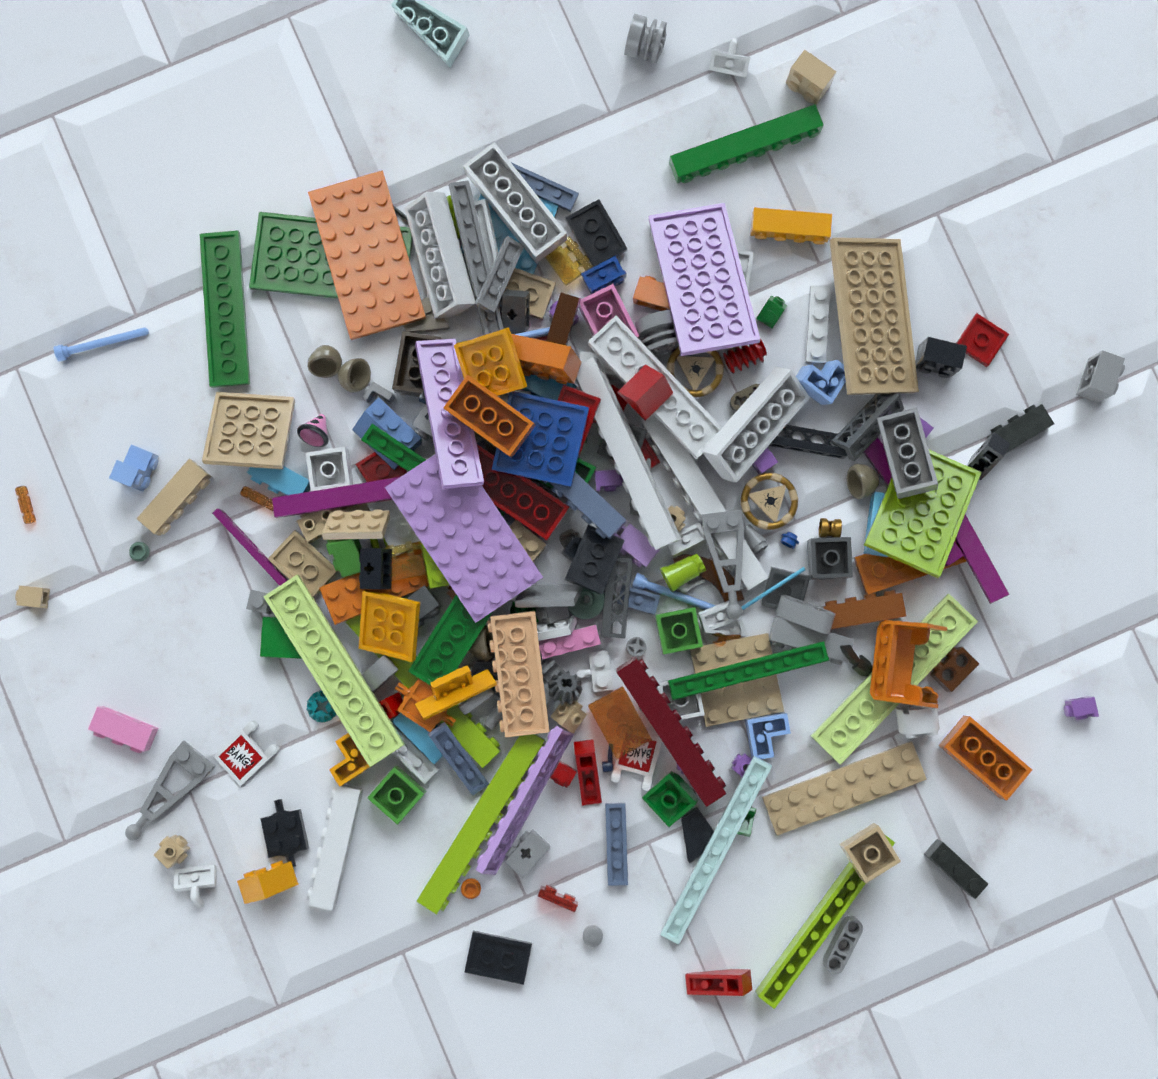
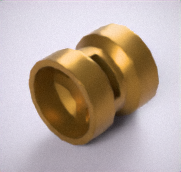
M820 518L819 538H826L827 536H832V538L841 537V519L829 521L827 518Z

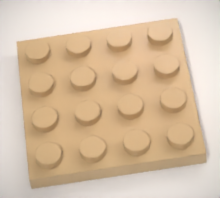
M216 392L202 457L203 464L283 469L295 406L294 397Z
M765 633L704 645L703 647L690 649L694 673H699L772 654L769 635ZM777 674L701 693L705 714L703 716L705 727L784 712Z

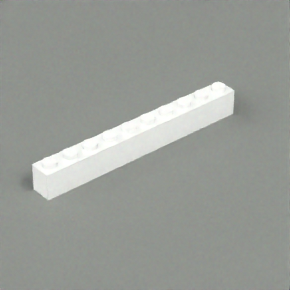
M592 357L581 363L575 382L578 385L580 384L582 392L601 398L594 421L596 420L599 426L597 428L599 435L605 439L607 443L606 450L615 460V470L619 475L621 474L624 480L622 482L623 487L632 497L631 504L635 511L638 510L641 517L639 518L640 524L649 534L647 538L650 545L655 547V550L661 549L680 540L681 536L599 359Z
M655 415L644 421L642 429L648 431L645 438H650L653 443L651 446L653 451L663 459L662 465L667 472H671L674 476L672 481L677 489L681 488L684 492L683 498L687 505L693 506L695 510L693 514L699 523L702 521V514L726 512L688 450ZM737 531L711 534V537L717 544L715 549L720 556L724 555L726 560L736 559ZM743 539L741 589L748 591L769 577L745 539ZM735 565L727 566L731 573L733 571L735 573Z

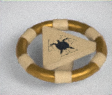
M678 346L668 359L667 370L675 377V361L677 360L693 390L684 388L694 398L712 393L719 386L724 373V365L719 353L716 350L707 352L712 357L679 356L681 353ZM715 361L716 376L713 382L701 390H696Z
M773 472L762 473L754 476L744 486L741 494V507L745 517L754 526L765 530H774L787 525L793 519L798 508V495L793 484L784 476ZM763 480H772L783 484L782 486L750 493L751 489ZM787 488L791 506L788 513L777 521ZM748 497L773 522L769 523L758 520L750 511Z

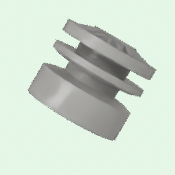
M634 14L627 36L624 55L637 58L640 51L643 50L644 60H648L651 52L653 53L651 62L657 63L666 41L667 22L662 21L658 30L656 29L657 19L653 20L651 27H647V17Z
M670 310L649 314L635 322L639 336H648L641 342L653 355L668 353L679 346L675 330H670L674 327Z

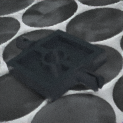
M282 799L274 800L276 813L260 818L268 858L286 856L287 862L291 861L292 866L295 867L294 854L298 851L309 849L301 809L293 811L284 810Z

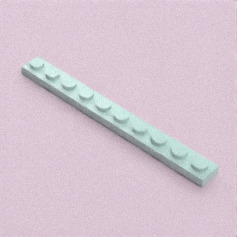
M753 756L665 923L661 936L679 945L770 772L771 764L756 756Z

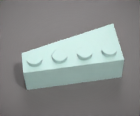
M394 0L391 6L395 13L451 68L470 36L467 27L422 0Z

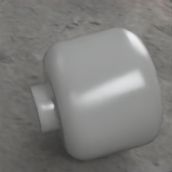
M590 925L584 929L583 940L587 946L596 947L602 942L603 933L598 926Z

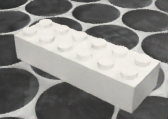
M495 142L463 165L466 176L482 196L488 200L489 205L520 244L524 246V249L536 264L567 241V232Z
M425 192L404 209L435 319L453 318L475 304L474 294L445 192Z
M775 367L702 450V453L722 479L737 483L810 398L791 369Z

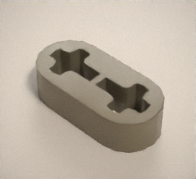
M753 384L735 393L730 399V407L737 411L740 406L734 404L736 397L739 400L743 398L747 400L749 395L753 393V389L756 390L760 384Z

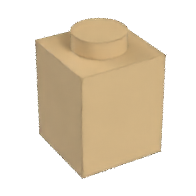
M19 585V589L15 594L16 605L48 608L50 589Z

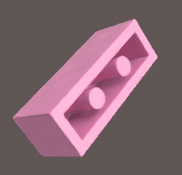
M596 625L573 630L571 635L539 641L542 659L601 644Z
M99 706L96 708L88 730L93 731V735L105 738L106 736L111 738V742L120 746L126 744L131 746L130 750L142 753V751L150 750L158 727L108 707Z

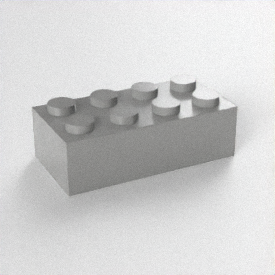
M913 408L877 418L897 498L901 499L937 490L938 482L918 409Z

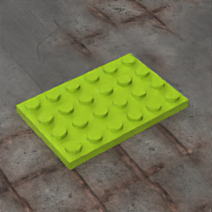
M929 449L938 482V489L898 499L891 478L864 546L935 578H939L982 472Z

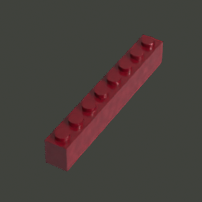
M634 656L615 670L704 805L708 807L727 794L724 790L726 784L721 776L716 777L713 773L715 767L709 759L705 761L702 754L704 751L699 743L694 744L691 740L693 734L687 726L683 728L679 722L682 718L677 710L674 709L672 711L668 704L671 701L665 692L661 694L657 689L660 685L655 677H649L646 670L649 668L644 660H638Z

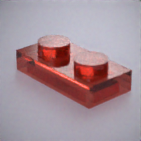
M541 885L538 897L572 912L576 911L578 901L575 900V896L568 893L562 895L557 892L556 888L550 885H546V887Z

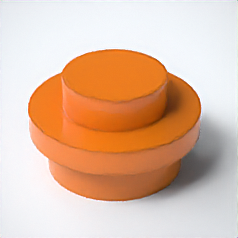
M474 878L466 879L461 885V892L464 897L474 899L479 896L481 885Z

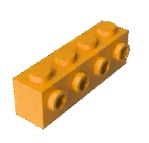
M754 207L750 236H755L756 239L761 240L768 237L774 238L776 241L791 239L797 243L813 241L814 244H824L831 237L832 214Z

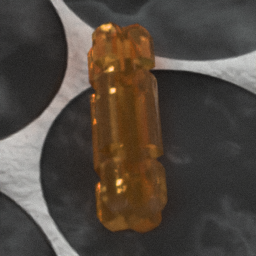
M26 486L16 487L15 492L16 496H19L17 500L21 514H24L22 516L25 524L34 523L36 518L32 514L33 507L30 497L27 496L28 489Z
M247 486L242 488L241 496L274 511L271 498L269 499V497L255 490L252 491L253 489Z

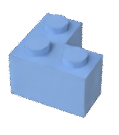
M838 360L826 362L821 371L814 365L803 366L796 375L807 394L820 405L832 404L846 382L844 364Z
M131 444L124 462L116 460L109 479L143 492L150 484V475L152 470H155L158 465L159 456Z
M787 713L745 719L751 759L753 756L759 759L774 757L771 737L791 734Z

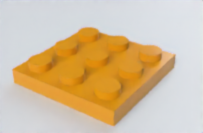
M509 328L454 345L464 378L468 374L496 396L527 387Z
M368 589L364 590L362 593L359 649L409 662L415 661L420 602Z

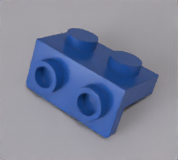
M616 256L581 273V277L591 294L612 284L614 286L622 284L627 275Z

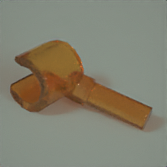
M715 633L712 635L718 637V640L712 643L723 646L726 641L740 639L741 635Z

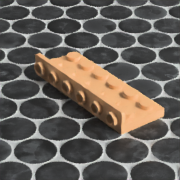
M535 611L491 615V620H488L487 623L488 631L493 634V640H490L491 653L495 652L496 660H492L493 672H497L498 680H495L497 682L495 689L496 693L500 692V700H497L498 712H502L503 720H500V730L505 733V738L548 733L550 730Z

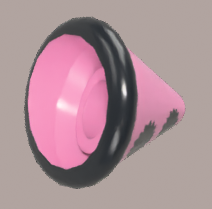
M324 414L318 415L297 428V434L303 442L314 447H324L328 444L329 438Z

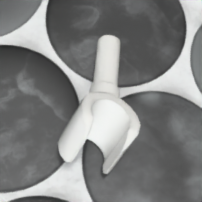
M702 578L689 585L685 583L678 590L684 594L695 586L705 583V580Z

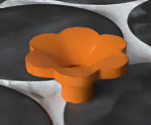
M925 686L921 688L923 693L922 702L938 703L937 699L939 696L932 687Z

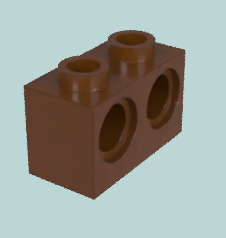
M953 647L946 655L947 658L943 662L940 661L930 674L946 692H953L979 665L963 647ZM958 656H962L964 659L962 666H958L956 663ZM946 669L950 672L948 680H944L942 677V673Z

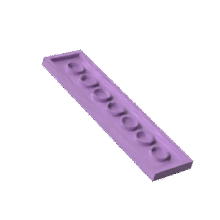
M456 339L416 341L415 344L442 489L480 486L484 483L474 431L443 408L464 380L454 348Z
M559 726L551 729L547 736V743L540 748L537 754V761L530 766L527 772L528 777L518 787V794L515 800H512L508 805V812L505 818L503 817L499 821L495 836L493 835L489 839L486 852L479 857L476 868L478 872L496 875L506 857L505 854L512 847L574 733L572 734L570 731Z

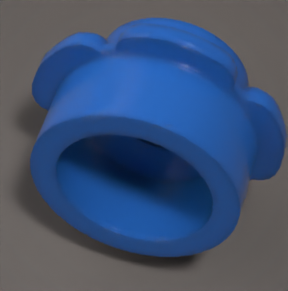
M787 532L781 535L780 543L784 546L794 549L796 544H799L798 536L794 533Z

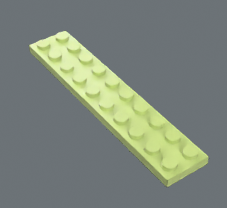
M295 575L265 595L266 602L369 767H372L404 746V741L301 577Z
M947 594L920 622L947 627V631L930 630L927 643L915 645L911 685H918L978 622L950 594ZM872 673L811 735L840 765L899 705V703L872 698L870 694Z

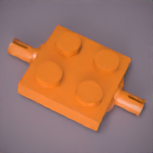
M418 678L416 683L410 688H407L400 682L395 687V690L404 695L403 702L397 711L427 731H433L435 726L441 721H444L451 727L456 722V719L446 714L447 710L423 720L415 704L432 696L433 692L431 686Z

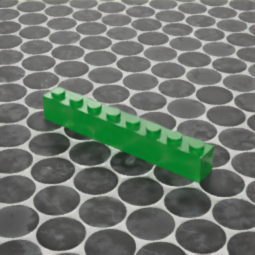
M814 104L670 156L669 164L676 182L688 183L694 177H705L716 169L724 170L730 164L744 163L748 158L753 156L755 158L761 157L770 150L778 151L789 143L794 145L801 142L803 138H814L820 134L824 124L817 106Z

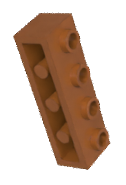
M895 590L883 592L884 596L876 597V593L864 595L862 600H857L856 597L845 598V603L837 604V600L825 602V606L820 607L836 614L831 629L907 616L902 593L896 594Z

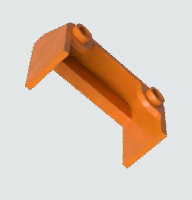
M892 620L880 622L877 628L870 686L872 698L880 701L938 708L939 704L922 702V690L917 685H911L915 645L927 643L930 630L947 631V627L928 623Z

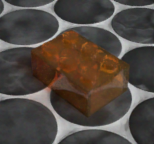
M623 686L588 705L617 760L652 741Z

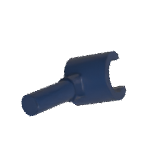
M609 744L608 761L602 762L603 772H611L613 770L612 756L614 744Z

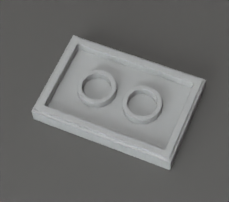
M576 584L531 585L518 594L515 599V607L575 606L583 589Z

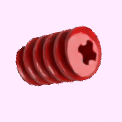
M761 338L759 343L749 344V346L743 345L741 348L737 346L734 348V351L728 349L727 355L723 352L725 363L732 374H735V367L742 371V365L744 364L748 369L750 367L749 362L756 366L757 359L763 363L764 356H767L766 348Z

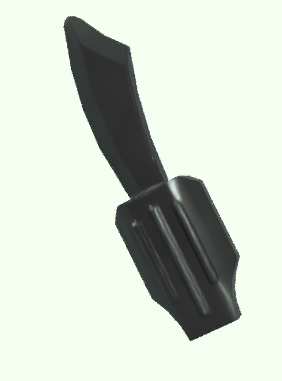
M849 644L840 646L842 653L849 660V663L853 665L852 669L855 672L867 677L872 673L873 666L863 655L858 657Z

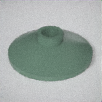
M582 587L583 590L575 606L567 607L577 618L591 619L602 611L605 595L604 592L602 595H599ZM586 595L590 597L589 603L584 600Z

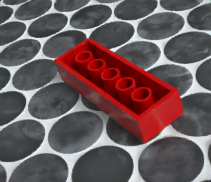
M477 444L484 479L482 487L494 505L545 540H548L569 509V506L526 477L492 470L495 456Z

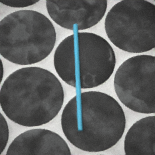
M802 567L743 605L742 609H746L806 570L805 567Z

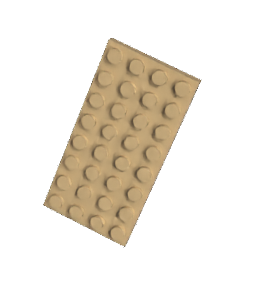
M830 239L847 395L919 392L901 239Z

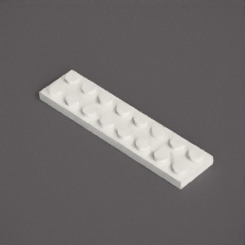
M616 315L587 344L624 384L645 364L664 374L673 394L653 414L695 459H698L703 454L702 450L722 427Z

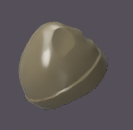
M322 345L316 348L308 358V370L317 377L330 378L338 373L342 365L340 353L334 347Z
M362 358L348 360L338 370V381L350 393L363 390L371 379L369 364Z
M854 464L849 468L847 472V486L851 495L856 499H862L873 494L879 486V476L871 467L864 464Z
M488 625L483 627L469 649V652L475 658L484 661L491 660L495 655V652L491 653L490 640H493V634L488 631Z

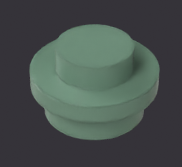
M136 542L131 545L129 554L133 560L141 562L148 558L150 549L147 544Z

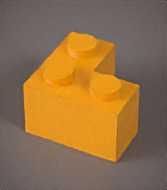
M349 733L335 741L346 759L329 769L339 787L371 768Z
M280 860L270 864L271 868L266 870V867L243 874L244 878L238 880L237 883L244 904L267 899L299 885L291 861L283 863Z

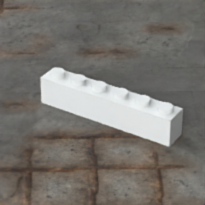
M337 785L332 790L331 800H333L332 808H328L326 814L328 825L327 828H323L321 839L324 841L323 846L319 847L316 859H319L318 867H314L312 873L314 884L308 890L307 899L310 900L308 906L330 911L336 908L363 793L362 788L349 785L339 787Z

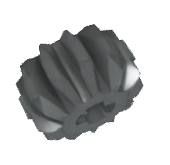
M560 671L558 675L554 674L548 684L549 696L554 697V702L561 701V705L565 702L571 705L573 701L577 702L582 693L581 680H577L576 674L571 676L569 671L566 674Z

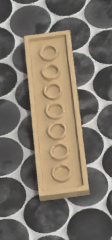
M910 741L762 796L775 834L780 835L927 779L913 742Z

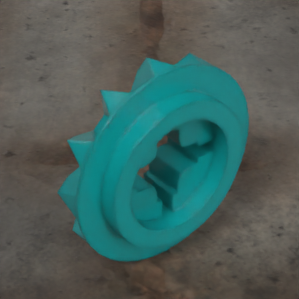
M323 691L313 693L307 701L306 710L309 716L316 722L332 720L336 716V712L329 702L325 706L327 709L325 712L323 710L316 712L319 707L317 700L321 703L328 701Z

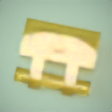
M570 236L565 241L567 245L565 248H562L560 245L544 257L565 286L581 276V272L578 270L579 267H583L585 271L592 268L588 257L582 254L579 250V245ZM573 253L577 260L573 263L568 254Z
M408 541L405 542L406 544L397 546L392 544L384 548L392 549V581L426 575L422 554L414 555L413 550L421 549L420 541L413 543ZM407 552L408 557L396 559L395 554Z

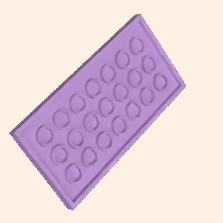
M725 203L649 215L648 220L681 356L759 343L760 336Z
M436 454L385 487L475 623L543 578L482 485L442 489Z

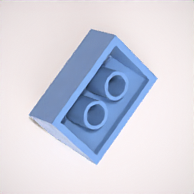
M377 398L364 411L352 429L362 439L373 423L413 451L422 444L421 437L380 398ZM370 447L393 470H395L399 466L387 457H385L384 455H382L381 453H379L378 451H376L375 449H373L372 447Z

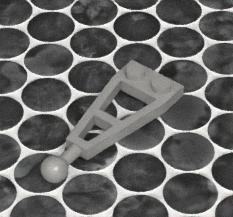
M742 510L702 514L704 537L723 592H728L730 605L727 608V615L731 619H738L743 613L742 607L737 602L736 591H740L744 539ZM737 531L736 559L719 560L711 534ZM735 565L734 585L728 586L722 567Z
M182 741L169 757L139 811L143 815L136 824H131L126 828V837L129 840L139 839L142 834L141 829L149 820L151 822L155 821L206 778L215 765L189 743ZM177 762L192 774L195 779L174 796L162 785L173 765ZM160 793L168 802L153 813L149 808L157 794Z

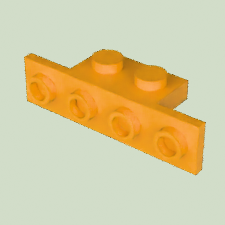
M466 665L431 682L433 695L416 703L415 706L423 720H426L496 686L497 682L488 669L472 676L470 669Z

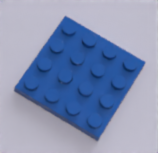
M516 391L509 392L507 404L531 420L536 426L512 458L496 448L492 470L572 487L589 407Z

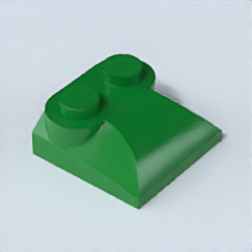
M672 771L667 773L642 796V799L668 827L672 826L699 801L694 790L679 774Z

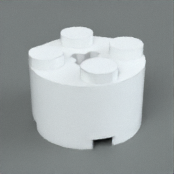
M909 704L901 705V708L896 707L898 731L901 735H906V738H917L918 734L926 733V736L938 735L940 727L937 708Z

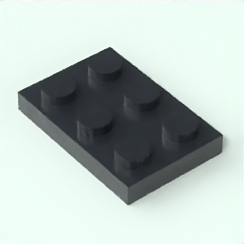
M600 199L565 217L592 267L614 256L617 257L628 250Z
M587 525L564 580L602 595L625 540L617 536H613L611 539L607 537L603 539L595 531L596 527Z
M473 930L464 972L524 985L532 942Z

